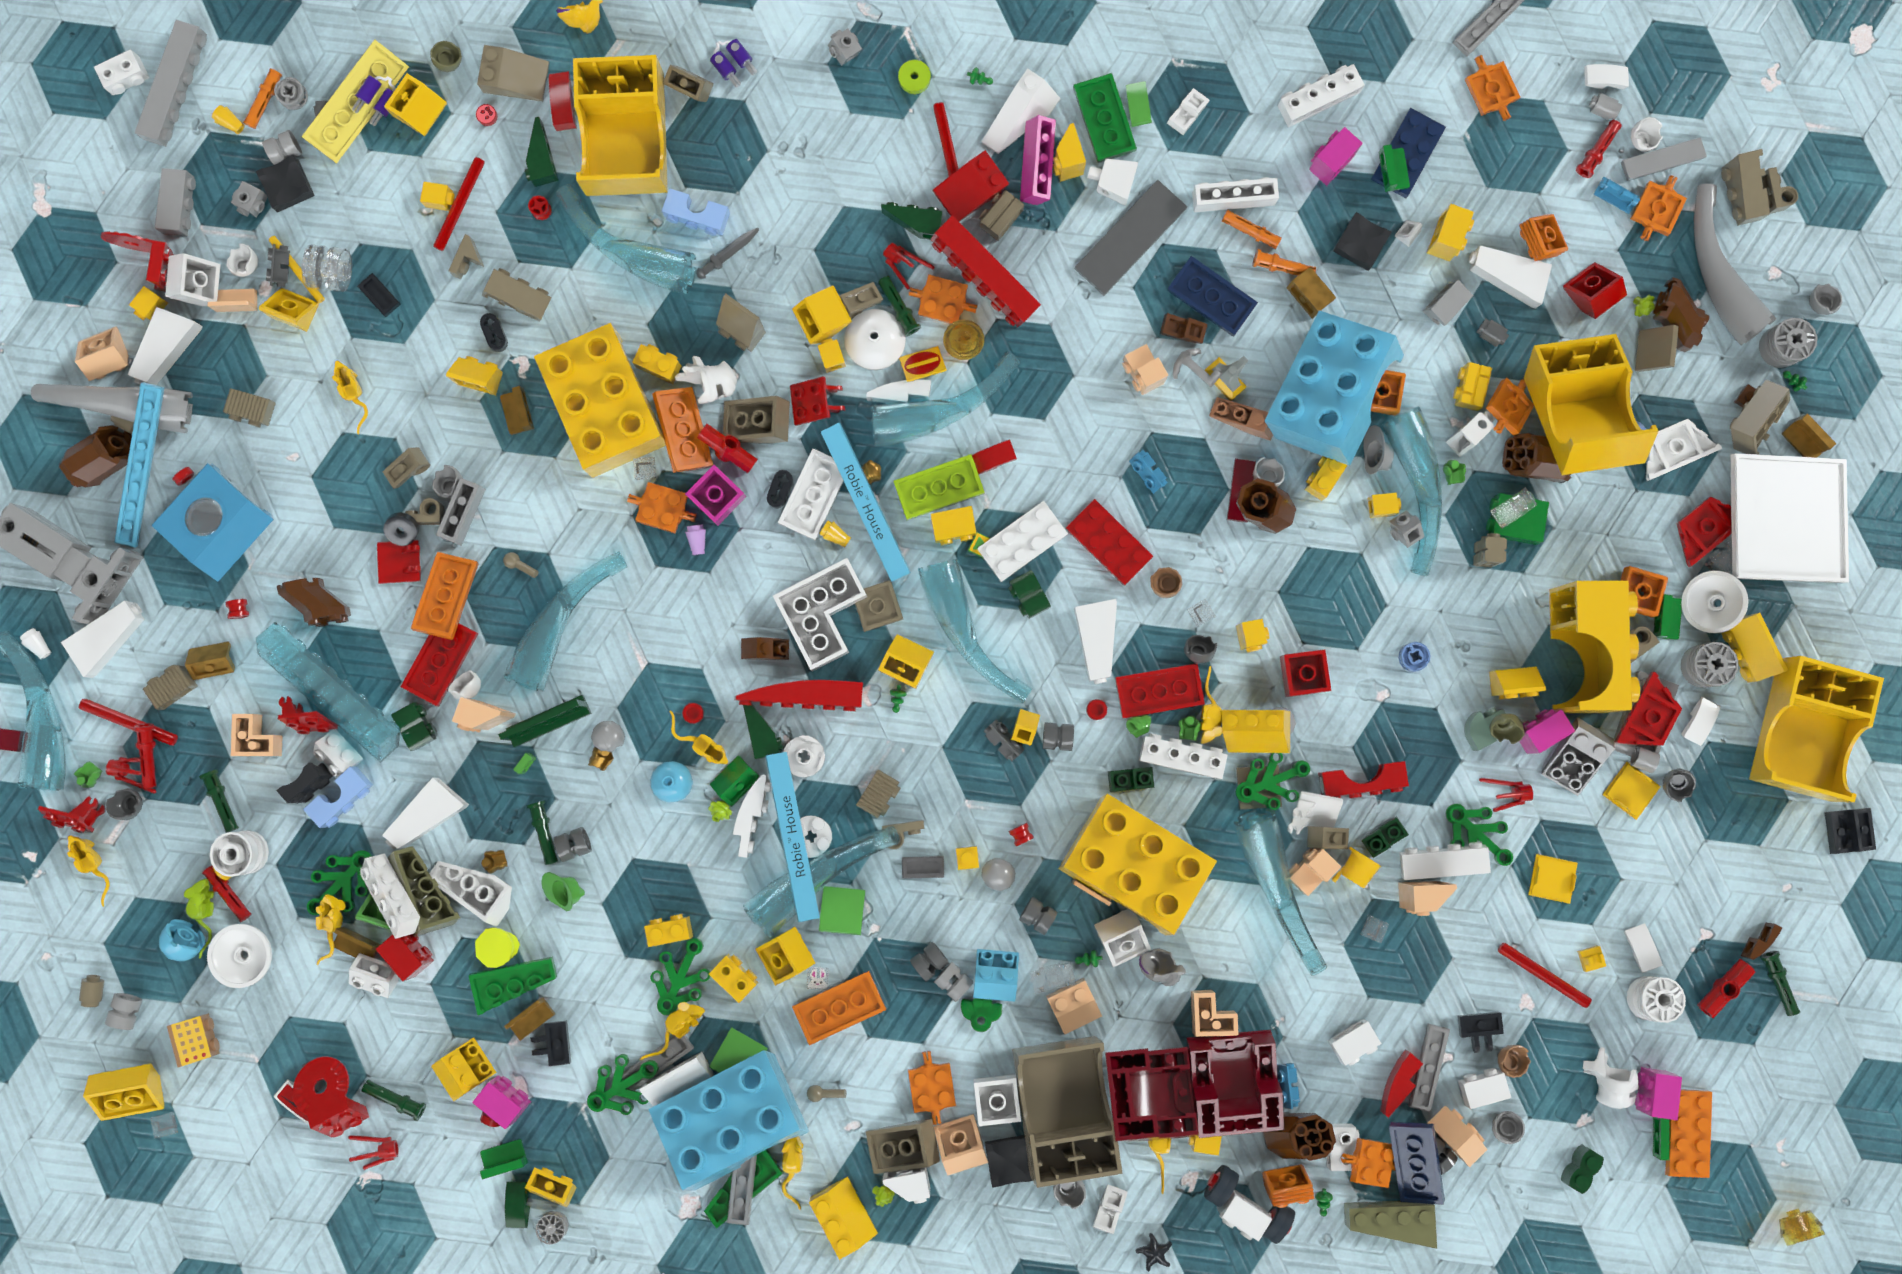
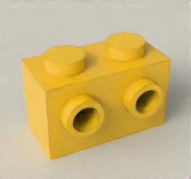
M641 344L632 361L635 367L674 384L675 376L682 367L679 361H677L678 357L668 352L664 355L658 352L659 349L651 344L647 346Z
M1324 456L1317 463L1319 466L1315 473L1312 472L1307 478L1306 483L1308 485L1304 489L1321 501L1327 498L1347 467L1346 464Z
M1263 619L1242 622L1236 625L1240 650L1246 649L1247 653L1263 649L1262 646L1267 644L1269 631L1267 627H1264Z
M683 914L670 916V920L662 921V918L649 920L650 924L644 926L648 947L687 940L693 937L690 917H683Z
M727 954L709 975L740 1003L759 983L756 980L758 977L750 969L746 971L741 966L742 961L737 956Z
M534 1167L525 1189L567 1208L577 1188L572 1183L573 1180L563 1175L561 1178L553 1175L554 1172L542 1167L540 1170Z

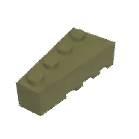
M413 846L393 851L389 855L388 860L420 916L413 937L452 926L460 919L458 913L454 912L450 906L448 898L444 897L438 888L439 884L435 878L433 879L427 871V866Z
M1400 1201L1344 1203L1345 1225L1350 1231L1437 1249L1434 1204Z

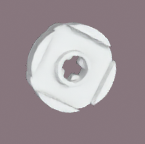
M799 736L788 742L785 746L784 752H787L790 771L793 775L798 777L813 776L823 767L825 752L817 739L810 736ZM806 750L810 759L805 760L803 763L798 755Z
M817 816L800 818L808 858L822 855L829 848L832 841V831L829 824ZM810 830H812L813 834H817L813 843H810V840L805 838Z

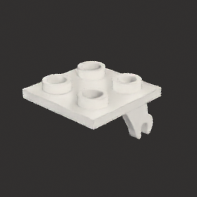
M1301 791L1297 806L1292 813V821L1287 828L1288 832L1292 833V830L1295 829L1298 835L1304 827L1308 826L1334 828L1343 799Z

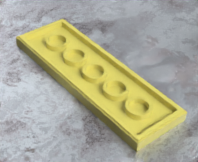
M374 39L301 137L337 164L376 112L373 107L385 89L392 90L388 80L382 81L378 79L382 85L369 105L364 103L359 112L354 113L351 109L358 100L355 94L367 76L370 75L373 78L377 76L386 78L388 76L392 79L391 83L395 86L409 66Z

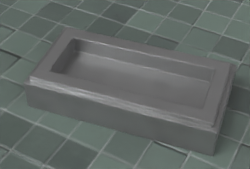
M944 856L902 857V878H944Z

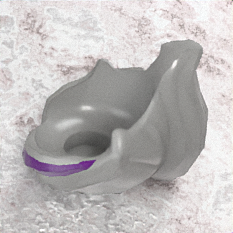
M1161 948L1146 952L1139 958L1141 972L1150 980L1161 982L1165 986L1175 985L1179 982L1181 975L1186 973L1182 965H1176L1172 953Z

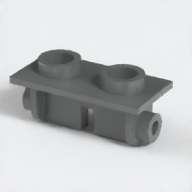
M273 244V248H268V260L272 261L271 269H267L266 281H270V286H273V282H277V287H285L288 284V269L280 268V265H289L290 251L288 246L280 245V249H275L276 245Z
M997 719L984 730L985 736L994 746L999 742L1003 744L998 750L1007 760L1013 761L1025 750L1021 742L1011 740L1012 736L1008 732L1007 727L1002 722H998Z

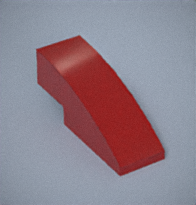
M567 71L549 74V96L553 127L556 131L575 129V108L570 73Z
M1406 1049L1390 1072L1382 1096L1380 1111L1388 1118L1415 1088L1416 1085L1410 1079L1423 1065L1419 1059Z

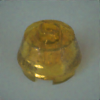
M957 320L951 323L944 333V347L956 359H972L981 352L984 346L983 331L973 321Z
M1798 1208L1786 1212L1788 1217L1779 1219L1780 1236L1784 1239L1786 1246L1825 1235L1822 1228L1823 1224L1811 1210L1800 1212Z

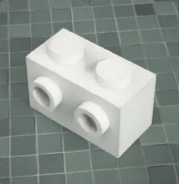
M131 49L94 67L104 89L112 95L122 94L126 89L140 85L150 78L140 57Z
M359 953L349 969V984L357 989L372 992L376 996L389 998L398 983L397 974L387 963Z
M1365 1019L1328 1040L1340 1062L1345 1066L1347 1064L1349 1066L1354 1065L1360 1060L1359 1057L1365 1053L1367 1055L1372 1054L1378 1049L1377 1046L1381 1044L1371 1025Z
M1496 1068L1486 1069L1484 1074L1477 1076L1476 1074L1463 1076L1464 1079L1458 1081L1464 1104L1469 1109L1511 1098L1505 1073L1496 1070Z
M1332 1124L1336 1143L1331 1153L1327 1156V1167L1331 1171H1352L1351 1164L1343 1163L1341 1158H1344L1342 1157L1343 1153L1353 1155L1356 1149L1357 1138H1359V1131L1352 1124Z

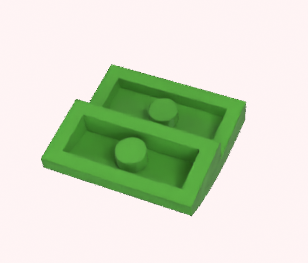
M824 886L819 931L861 935L865 890Z
M731 1027L709 1068L720 1073L763 1050L767 1051L768 1048Z

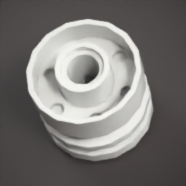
M246 830L222 834L215 839L211 846V864L217 872L224 876L233 877L256 873L264 867L268 860V844L263 836L254 831Z
M1643 976L1635 979L1630 984L1627 991V1003L1634 1015L1643 1020L1669 1023L1676 1020L1683 1013L1685 994L1680 985L1672 979Z

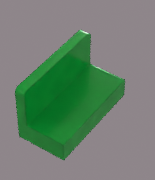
M1391 144L1383 145L1378 153L1385 192L1408 189L1410 183L1404 149H1392Z
M1664 594L1659 615L1654 619L1653 634L1657 638L1679 639L1682 599Z
M738 755L710 783V786L722 800L732 807L754 785L760 776Z
M1653 1117V1156L1660 1160H1669V1119Z
M517 1139L482 1150L480 1155L484 1168L480 1171L481 1178L483 1180L524 1167L528 1161L522 1140Z

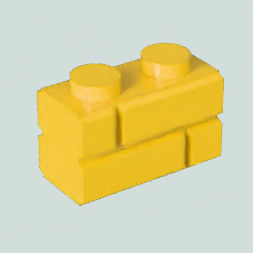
M1468 362L1463 367H1460L1457 379H1460L1459 387H1456L1453 393V399H1456L1454 405L1474 411L1482 409L1492 368Z

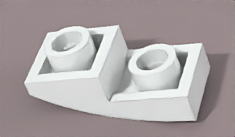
M1593 64L1584 67L1585 86L1598 89L1610 86L1623 90L1629 87L1628 67L1608 64Z
M1701 697L1691 711L1692 718L1681 735L1702 746L1717 719L1721 708L1720 705Z
M1645 923L1624 931L1633 950V956L1642 973L1663 966Z

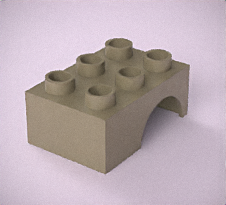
M1096 1036L1012 1049L1030 1177L1037 1188L1123 1174L1119 1145L1115 1141L1113 1117L1104 1084L1102 1054L1105 1051L1104 1043Z

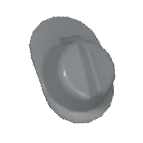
M1377 425L1369 427L1364 436L1365 469L1369 474H1375L1379 470H1391L1394 459V449L1385 442L1383 431Z

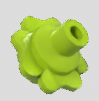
M1647 295L1645 298H1640L1637 296L1633 300V303L1636 305L1634 315L1638 317L1649 315L1655 308L1653 303L1655 297Z
M712 801L708 807L712 820L715 822L724 819L729 820L732 814L729 805L725 801Z
M875 1186L872 1190V1193L876 1195L877 1206L883 1207L885 1204L888 1205V1203L893 1201L895 1192L887 1186Z

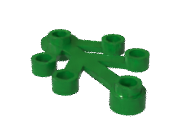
M1270 753L1269 762L1262 780L1254 784L1258 771L1264 768V762L1259 758L1253 759L1250 763L1251 768L1246 781L1236 787V797L1243 803H1249L1254 800L1266 805L1269 810L1279 809L1280 800L1278 798H1267L1257 793L1265 789L1284 797L1288 802H1296L1299 799V793L1296 790H1287L1276 784L1295 776L1306 777L1310 773V765L1303 760L1296 761L1291 769L1273 776L1277 764L1283 760V754L1276 753L1279 759L1275 761L1273 759L1275 753ZM1256 761L1260 763V767L1258 769L1254 766V763ZM1301 765L1305 766V771L1303 773L1300 771ZM1245 788L1250 792L1248 796L1244 795ZM1291 792L1295 795L1293 800L1289 798ZM1272 800L1276 802V806L1274 808L1270 805Z
M1452 804L1446 809V819L1452 823L1453 839L1450 841V844H1454L1456 840H1459L1460 846L1464 847V840L1461 839L1462 825L1468 833V846L1469 843L1477 842L1478 840L1483 845H1486L1488 850L1494 854L1497 864L1508 866L1512 863V852L1508 849H1500L1483 833L1496 832L1504 834L1508 830L1506 822L1497 821L1493 824H1473L1467 819L1473 817L1490 819L1492 817V810L1489 807L1466 810L1460 804ZM1484 809L1488 811V816L1486 817L1482 815ZM1455 810L1459 812L1457 818L1453 817V811ZM1499 824H1503L1504 829L1502 831L1498 830ZM1501 853L1505 854L1504 861H1501L1499 858Z
M357 851L352 857L330 855L326 858V865L330 868L339 865H351L345 872H324L322 870L312 872L311 880L315 883L336 881L320 898L311 899L307 903V911L311 915H319L315 908L317 902L320 903L325 895L334 896L341 888L342 900L345 903L349 902L351 905L350 909L345 908L342 911H352L355 908V903L352 900V877L356 873L358 878V886L355 888L356 895L364 897L369 894L370 891L360 875V870L363 867L360 863V858L372 857L368 851ZM332 857L336 859L335 865L330 863ZM316 873L321 874L320 880L315 878ZM360 887L365 888L364 894L360 893Z
M692 938L686 943L687 953L678 973L674 967L673 955L670 951H664L659 956L660 962L665 965L672 985L668 993L663 982V972L660 970L652 972L650 979L656 984L660 995L657 1009L663 1015L669 1016L672 1012L677 1011L678 1004L681 1002L698 1001L702 997V991L699 988H693L689 993L676 997L680 988L699 981L705 982L711 977L709 975L710 971L706 968L701 969L696 974L685 977L695 955H698L703 950L704 945L699 938ZM692 943L697 944L698 948L696 951L691 950L690 945ZM663 954L669 955V961L663 960ZM702 971L707 972L708 977L706 979L701 977ZM655 973L660 974L661 979L659 981L654 979ZM693 991H697L699 993L698 998L692 997ZM665 1001L671 1003V1007L669 1009H666L664 1007Z
M620 1054L615 1059L616 1068L612 1086L607 1091H605L606 1079L611 1075L612 1069L609 1065H602L597 1072L599 1077L596 1090L591 1092L587 1098L588 1107L594 1112H601L608 1108L619 1111L623 1115H629L634 1109L633 1103L630 1101L619 1103L610 1100L615 1095L638 1101L642 1105L647 1104L649 1101L642 1100L641 1092L626 1088L643 1078H653L658 1073V1064L653 1060H647L641 1065L639 1071L622 1081L625 1066L629 1063V1057L626 1054ZM619 1058H624L625 1064H621ZM648 1065L653 1066V1072H650L648 1070ZM603 1068L608 1071L607 1075L602 1073ZM596 1097L601 1099V1104L595 1101ZM624 1105H628L630 1110L625 1111Z

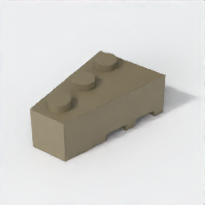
M1762 149L1738 154L1722 167L1721 176L1727 186V197L1731 201L1732 215L1737 222V226L1760 221L1770 214L1767 188H1763L1762 176L1765 175V168H1760L1759 156L1763 155Z
M501 268L498 270L493 269L482 293L483 297L488 298L489 296L499 301V304L507 305L539 322L552 298L548 296L549 293L539 287L534 289L529 286L530 283L521 278L516 280L510 277L508 271Z
M1765 380L1762 386L1756 388L1753 398L1750 402L1744 404L1739 417L1734 418L1730 424L1733 449L1744 454L1759 455L1757 448L1762 440L1767 441L1770 435L1767 434L1768 429L1773 422L1777 423L1790 402L1789 388L1769 380Z

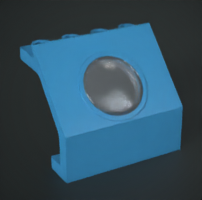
M207 463L151 526L193 565L218 582L274 519L268 511L262 510L221 474L218 467Z

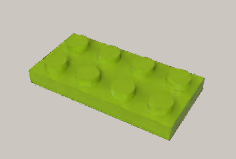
M971 454L893 481L906 520L985 494Z

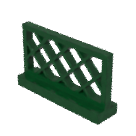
M580 695L505 728L506 731L498 735L500 740L511 741L513 747L516 748L592 713L584 695Z

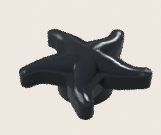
M1149 1233V1244L1135 1250L1137 1254L1142 1253L1147 1257L1146 1270L1149 1272L1151 1266L1157 1262L1163 1266L1170 1267V1263L1166 1261L1164 1254L1172 1246L1171 1241H1168L1166 1244H1159L1155 1236Z

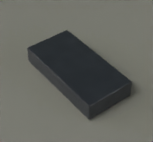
M373 273L357 286L384 317H387L401 305Z

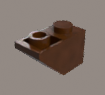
M741 638V659L789 660V639Z

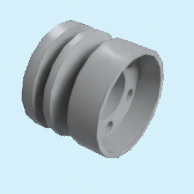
M1801 318L1784 320L1763 333L1759 341L1761 357L1767 364L1775 368L1792 366L1806 359L1814 352L1817 346V334L1813 326Z
M1711 642L1689 648L1684 653L1681 659V671L1688 683L1696 687L1721 686L1729 683L1735 677L1738 671V659L1736 653L1723 643Z

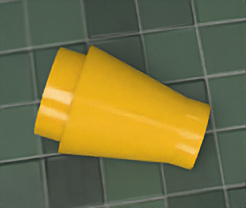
M219 105L212 113V119L215 120L216 124L236 134H240L243 131L245 125L228 107Z
M827 520L819 533L823 536V539L839 544L844 548L851 539L834 521L830 522L829 520Z

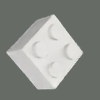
M184 253L169 256L165 297L202 307L208 306V302H217L220 264Z
M1015 1074L974 1079L979 1126L1021 1122Z

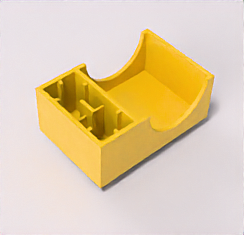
M657 56L573 58L574 108L578 116L582 144L581 171L576 172V181L585 195L668 193L664 73Z
M611 323L534 356L583 470L592 478L666 446L661 427L650 402L645 396L626 356L621 336Z
M1616 334L1533 346L1524 380L1561 475L1643 464L1646 462L1659 432L1656 425H1651L1650 429L1642 430L1634 418L1630 401V381L1633 371Z
M1574 581L1549 589L1550 639L1561 640L1572 646L1581 657L1584 666V679L1577 694L1564 703L1552 705V709L1562 710L1564 713H1609L1632 710V702H1637L1640 696L1639 680L1637 677H1631V660H1635L1638 656L1639 641L1636 634H1630L1629 617L1636 615L1638 600L1636 593L1629 591L1628 581Z
M1804 656L1783 658L1788 670L1774 675L1749 780L1829 802H1855L1857 794L1852 793L1847 785V764L1852 748L1859 736L1865 730L1873 727L1884 678Z
M1107 793L1099 799L1058 869L1099 895L1110 898L1135 912L1154 925L1160 933L1167 936L1176 933L1217 861Z

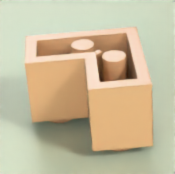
M1147 344L1126 354L1123 358L1124 362L1122 365L1127 374H1131L1134 379L1132 384L1137 392L1140 391L1142 395L1165 383L1168 373L1159 357L1156 359L1153 357Z
M232 714L231 756H282V736L262 735V715Z
M1309 848L1302 856L1304 859L1299 864L1295 863L1288 870L1290 874L1287 878L1304 895L1309 896L1322 881L1328 882L1341 866L1324 849Z
M1191 991L1192 1032L1196 1037L1238 1035V1014L1234 1010L1216 1011L1214 991Z
M1444 1106L1427 1124H1434L1435 1133L1467 1166L1471 1167L1488 1150L1483 1144L1485 1140L1470 1123L1466 1125L1461 1121L1463 1117L1455 1109L1451 1111L1448 1107Z

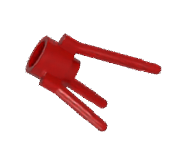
M891 243L883 252V256L887 258L885 263L892 268L907 290L910 289V286L894 263L899 264L903 261L910 267H914V264L904 257L906 255L932 270L935 269L927 261L908 252L903 247Z
M120 757L118 760L111 759L106 765L107 775L115 776V780L124 781L145 791L156 793L155 789L142 788L141 783L124 777L127 774L141 775L140 771L130 769L129 764H127L140 762V757Z
M1488 778L1479 779L1480 782L1515 787L1512 788V793L1496 795V798H1513L1516 801L1493 808V812L1516 805H1523L1525 801L1533 800V789L1530 784L1523 785L1522 781L1511 782Z
M353 1135L348 1137L350 1140L382 1143L378 1145L377 1152L349 1158L350 1162L376 1156L381 1158L364 1165V1170L386 1161H392L395 1157H398V1143L396 1140H392L391 1137L381 1138Z

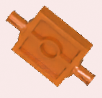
M1483 55L1476 57L1474 60L1479 70L1467 76L1465 82L1481 116L1492 111H1499L1503 121L1510 119L1511 115L1507 106L1519 100L1520 95L1504 61L1495 65H1486Z
M1670 175L1666 185H1658L1652 181L1646 184L1640 201L1630 218L1645 227L1640 237L1644 241H1649L1652 231H1657L1665 236L1670 235L1687 199L1673 189L1678 179L1677 177L1674 178V176Z
M929 274L926 285L922 290L910 287L908 296L920 298L919 316L957 326L960 315L964 310L976 313L978 306L966 302L967 284Z
M1508 378L1501 380L1486 406V409L1498 421L1494 427L1496 433H1502L1505 427L1514 436L1519 434L1534 407V404L1524 393L1527 387L1525 380H1520L1518 386L1514 385Z
M648 482L642 497L629 494L627 499L628 503L636 504L639 507L635 519L636 522L676 534L678 525L683 519L695 522L697 514L687 512L685 509L688 499L685 495L686 493Z
M926 1051L922 1052L924 1065L908 1069L914 1113L931 1112L933 1125H936L937 1123H942L940 1118V1111L942 1109L956 1106L950 1063H932L931 1051H927V1056Z
M1357 1138L1356 1149L1353 1155L1343 1153L1342 1157L1344 1158H1341L1343 1163L1351 1164L1350 1181L1389 1188L1392 1170L1396 1171L1395 1163L1393 1162L1392 1144Z

